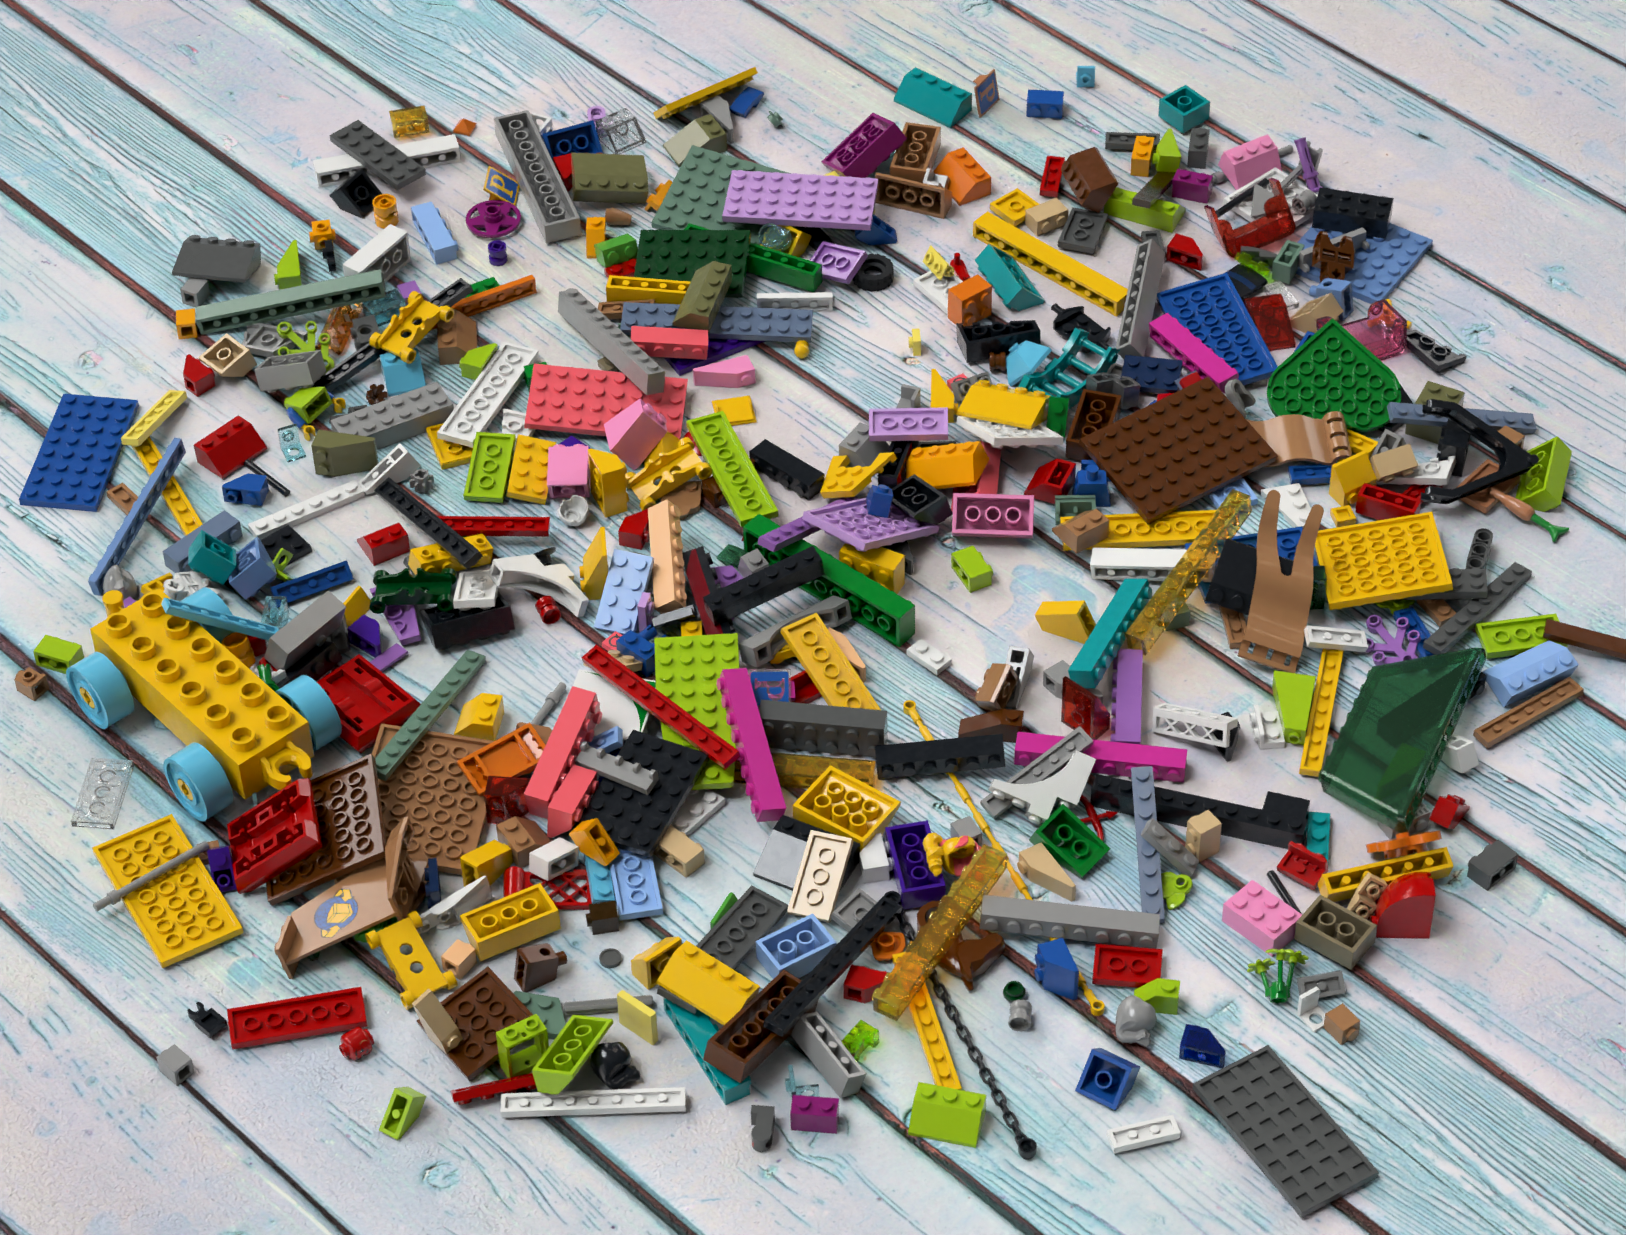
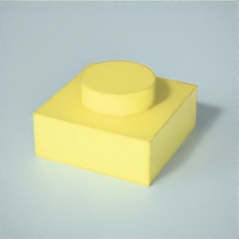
M912 329V337H908L909 348L913 349V356L921 355L919 329Z

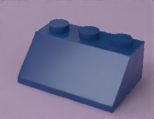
M593 120L541 134L552 161L553 157L570 153H603Z

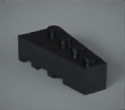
M1035 320L1010 321L1009 324L992 322V325H980V322L973 323V326H963V323H956L957 343L967 363L989 359V352L995 354L1005 352V356L1010 353L1009 349L1015 343L1021 344L1025 340L1041 345L1040 329Z

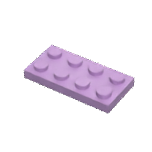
M948 407L869 409V441L948 440Z

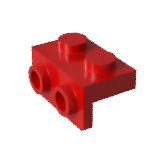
M1290 841L1287 853L1277 865V871L1315 890L1322 874L1328 872V861L1323 855L1315 854L1304 845Z

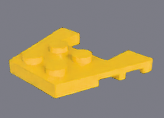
M894 452L879 453L870 466L861 467L858 465L846 468L851 462L847 455L833 456L820 491L823 499L855 497L872 482L871 478L874 474L882 473L884 471L883 467L889 461L893 463L897 457Z

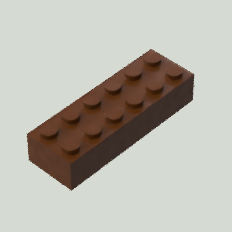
M782 970L708 1040L703 1060L741 1083L792 1034L795 1024L783 1037L763 1027V1024L770 1013L802 980ZM818 1000L808 1009V1011L805 1014L816 1011Z

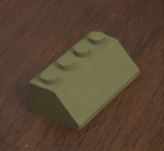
M713 261L695 271L672 322L673 326L708 330V333L710 332L732 282V266L730 264Z

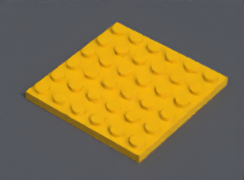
M1432 512L1318 531L1315 550L1329 610L1453 590L1451 576Z

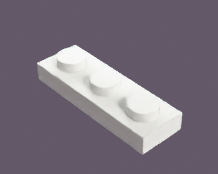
M1308 625L1304 629L1307 647L1366 652L1368 649L1365 631Z
M1169 1115L1109 1129L1106 1136L1115 1154L1179 1139L1181 1132L1174 1116Z

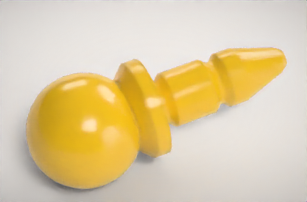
M804 340L796 342L794 349L796 357L803 359L809 355L808 342Z

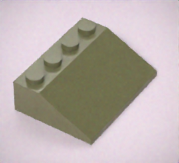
M571 153L573 201L646 204L648 176L644 155Z

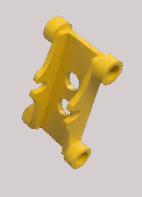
M416 291L410 293L407 300L408 305L399 308V317L394 314L382 334L374 332L369 340L370 346L376 349L382 348L401 357V360L408 364L415 360L416 351L414 347L440 319L450 322L454 316L453 308L449 306L438 307L423 300V295ZM417 319L422 320L420 325H414L413 322ZM404 332L412 333L407 338L401 336Z
M684 437L680 439L677 443V449L658 454L660 460L657 463L650 459L647 465L637 474L634 472L625 474L628 482L627 489H632L637 496L642 511L656 505L655 501L694 476L697 475L702 480L711 476L712 468L708 463L702 462L693 450L694 443L690 438ZM661 479L657 486L654 485L656 480Z
M417 911L408 913L407 918L377 932L372 930L365 934L370 948L374 950L380 947L391 971H395L396 980L405 990L400 993V999L406 1010L413 1008L412 1003L428 988L435 992L441 988L450 990L458 986L451 970L441 973L416 930L423 926ZM409 945L413 951L409 955H404L400 952V947ZM413 963H419L423 966V970L420 973H414L411 971L410 966Z

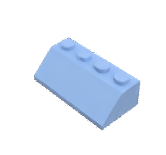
M1549 640L1486 669L1482 673L1486 675V682L1502 706L1506 707L1571 676L1579 664L1567 647Z

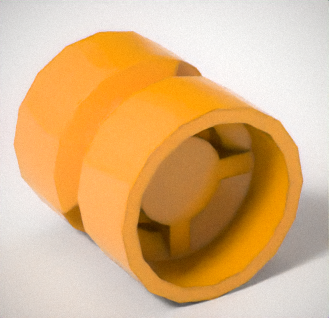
M391 194L376 196L373 199L375 224L383 229L390 224L396 226L399 222L396 198Z
M235 632L222 640L221 644L248 668L254 665L256 658L246 634Z

